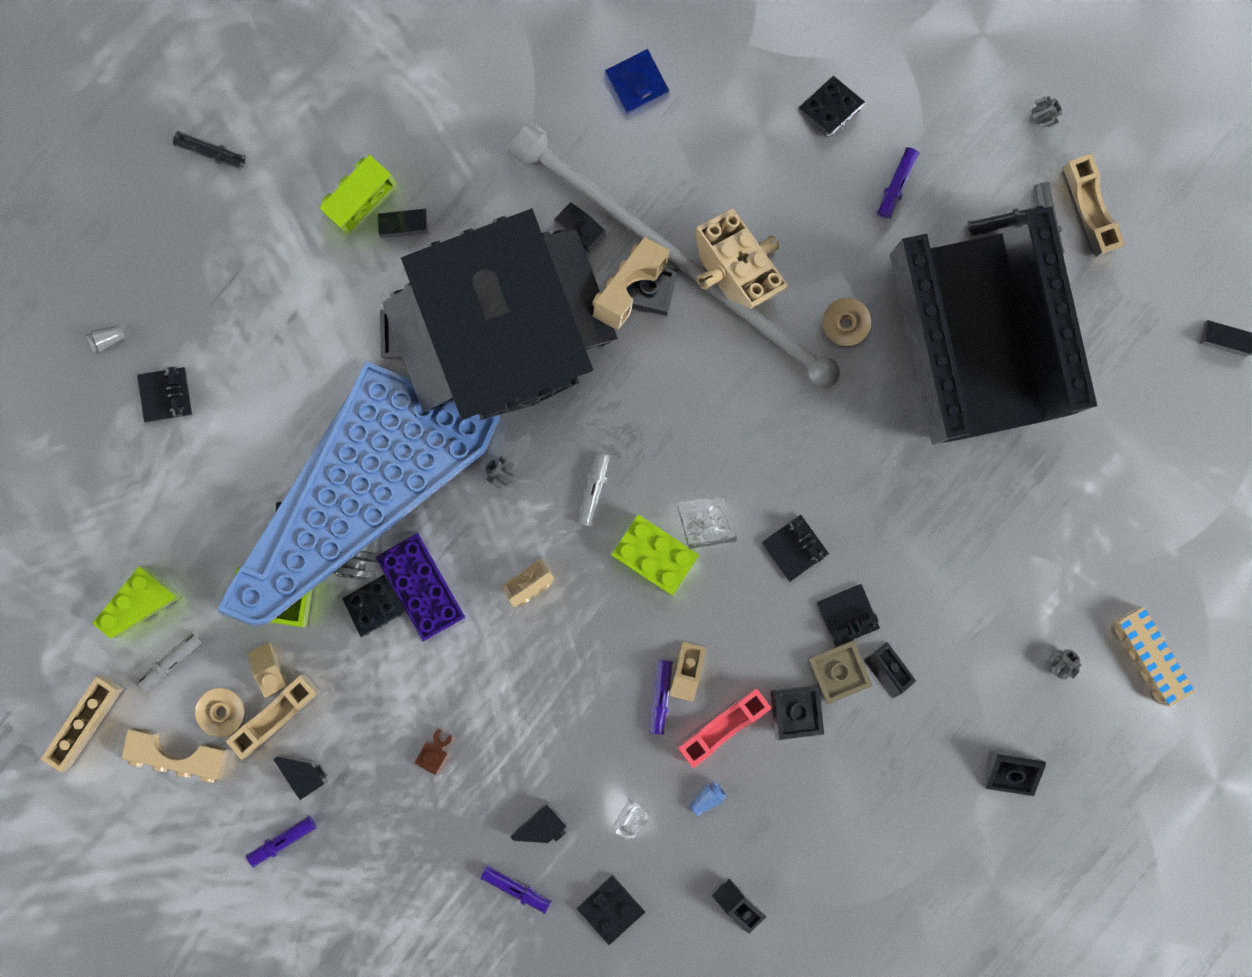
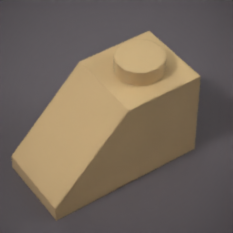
M270 642L247 653L253 676L264 698L285 689L291 684Z
M682 642L669 696L694 701L706 647Z

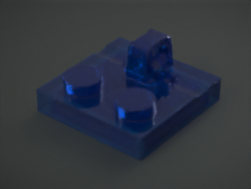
M648 49L605 70V74L627 115L670 93Z

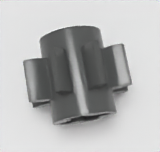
M1044 96L1035 101L1036 107L1032 108L1031 113L1038 125L1043 124V127H1050L1059 123L1057 117L1062 115V108L1057 99Z
M502 456L499 457V460H490L485 468V473L488 475L486 480L498 488H501L502 485H509L515 477V471L512 469L515 465Z
M1065 649L1061 652L1057 650L1051 657L1052 661L1049 664L1052 666L1051 670L1056 677L1067 679L1070 676L1074 679L1080 672L1079 668L1082 664L1079 663L1080 658L1074 651Z

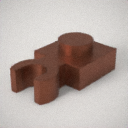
M440 728L433 735L434 743L431 744L426 741L414 764L434 775L437 774L448 754L442 749L452 741L453 737L449 735L446 741H441L439 739Z

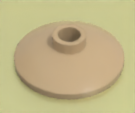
M841 298L834 301L828 306L823 316L825 334L832 342L840 346H853L860 343L866 338L871 328V316L868 309L863 303L853 298ZM843 319L850 321L849 327L842 326Z
M215 688L207 691L200 697L195 708V717L199 727L205 733L214 737H225L234 733L241 726L245 714L244 705L240 697L235 692L226 688ZM220 707H223L226 711L224 716L218 714Z

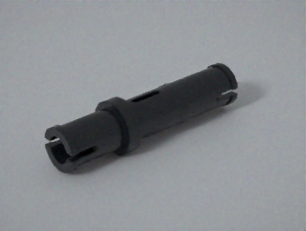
M181 131L175 133L178 137L174 136L173 138L174 146L211 158L217 164L224 163L239 170H242L244 167L241 163L245 165L246 155L228 150L222 144L217 146Z
M1036 206L1023 210L1016 208L1012 209V212L972 221L969 220L967 221L969 234L973 236L1013 226L1015 228L1022 227L1023 224H1027L1025 213L1041 209V207Z

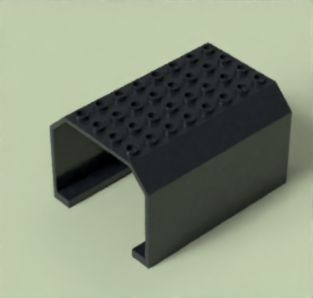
M1052 207L1026 212L1028 225L1004 233L930 248L926 233L903 238L889 254L932 445L1075 415L1098 406Z

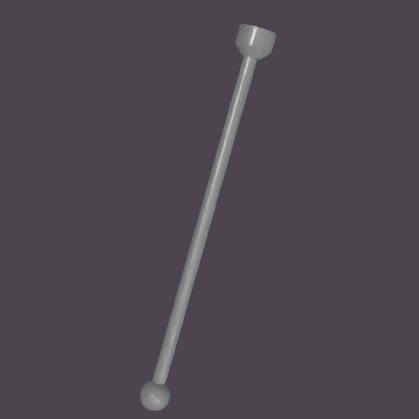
M529 121L519 131L508 148V152L523 164L542 162L638 238L643 240L646 237L669 249L668 261L696 283L697 276L706 272L548 149L547 132L538 125ZM717 283L706 289L808 368L809 378L814 385L827 388L837 382L840 376V368L834 359L827 356L817 358L754 308L750 309L728 300Z

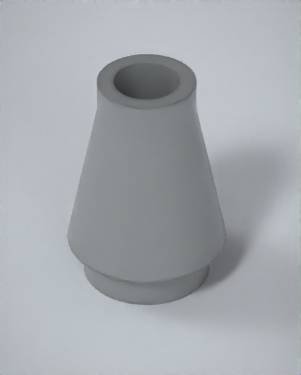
M119 325L90 330L91 333L86 334L93 353L97 351L101 353L116 342L125 339Z

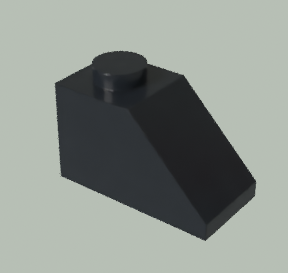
M572 202L554 219L562 228H566V231L577 230L582 245L588 252L606 236L605 229Z
M282 754L273 759L299 800L328 782L326 779L328 774L321 764L317 765L315 761Z
M547 802L514 831L510 838L513 841L549 843L552 839L557 842L566 834L564 829L567 827V822Z
M731 879L722 884L712 895L725 913L749 934L767 917Z

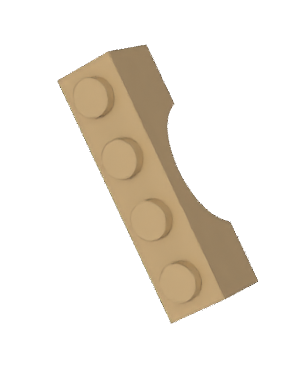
M1091 153L1069 161L1063 166V170L1095 257L1120 249L1125 243L1118 223L1112 219L1105 207L1100 190V174L1093 154Z
M646 237L643 238L639 245L636 243L632 247L627 261L623 260L620 263L615 277L611 276L606 282L603 293L599 292L595 296L592 306H594L593 317L619 330L631 314L633 298L628 294L626 288L631 283L639 280L655 281L667 265L670 250Z
M305 674L300 675L264 710L243 725L225 742L241 760L247 758L321 692Z
M132 728L127 731L121 759L128 760V764L132 766L152 765V770L166 772L167 769L176 771L178 776L190 777L192 774L200 776L199 780L214 783L215 780L223 777L229 749L203 744L190 757L177 758L168 754L162 748L158 733Z

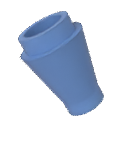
M714 781L711 784L708 783L689 805L693 812L699 816L703 812L723 803V799L727 795L722 787Z

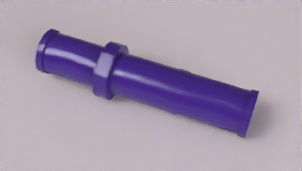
M911 147L905 148L891 183L883 192L885 196L876 212L879 216L891 219L898 200H901L903 197L902 191L920 155V152Z
M658 660L653 706H650L652 716L649 733L664 735L666 714L670 710L667 706L672 661Z
M308 815L305 819L271 840L266 839L263 845L246 854L249 864L254 868L271 856L273 858L278 856L279 851L317 829L314 820Z
M487 865L480 878L519 899L522 905L526 903L543 914L546 913L552 901L533 891V887L529 886L527 888L489 867V865Z

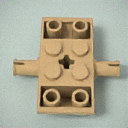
M734 208L695 229L700 260L708 270L704 274L697 276L698 285L705 282V284L700 286L701 289L706 290L717 283L728 300L752 309L789 287L767 256V254L779 249V241L771 243L776 239L775 236L771 235L758 243Z

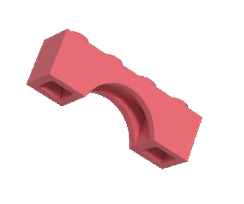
M754 687L679 744L678 749L694 768L713 754L725 741L755 722L772 708L759 690Z

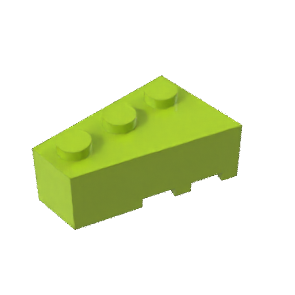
M138 566L92 624L110 639L119 638L183 596L148 567Z

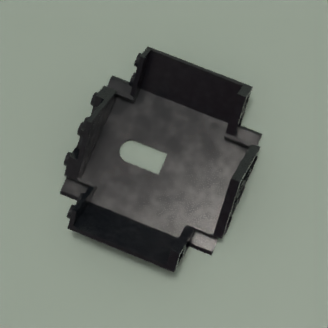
M533 208L507 218L506 216L496 218L491 224L475 230L473 228L464 230L459 233V236L443 242H432L427 245V248L400 257L409 283L404 285L405 289L390 293L391 298L382 302L422 411L427 412L442 408L454 401L461 420L475 415H479L480 419L484 420L532 407L579 384L577 377L594 371L587 351L604 347L618 339L614 328L593 317L594 306H592V303L600 290L577 230L566 231V228H563L552 234L549 231L542 233ZM480 270H489L495 274L509 309L508 313L487 321L473 287V277Z

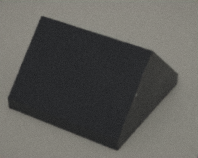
M990 751L985 787L990 790L1034 796L1046 767V761L1034 757Z

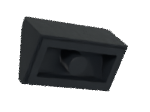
M426 208L379 213L378 232L380 238L429 233Z
M1207 320L1200 344L1247 357L1252 355V332Z
M888 642L864 659L865 663L892 698L903 694L916 682V679Z

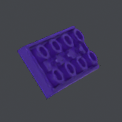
M419 533L414 534L375 557L423 642L466 618Z

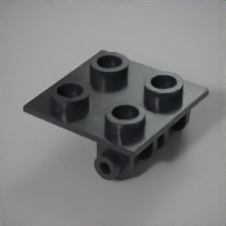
M833 75L798 108L822 128L821 132L825 137H829L830 135L833 136L840 126H844L846 121H850V117L857 111L859 112L866 102Z
M168 367L162 371L137 374L144 422L192 415L185 367Z
M801 514L761 542L789 582L829 554Z
M385 575L378 577L342 598L361 638L369 635L370 632L377 628H382L384 624H389L391 620L401 617L404 614L403 612H405L402 605L398 603Z
M862 584L816 602L835 647L880 629L878 617L872 610Z

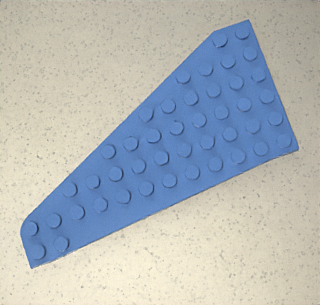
M365 361L350 394L246 562L241 566L229 585L218 607V613L250 626H262L270 623L483 455L499 423L500 416L481 420L479 415H475L461 420L454 401L442 408L423 412L411 379Z

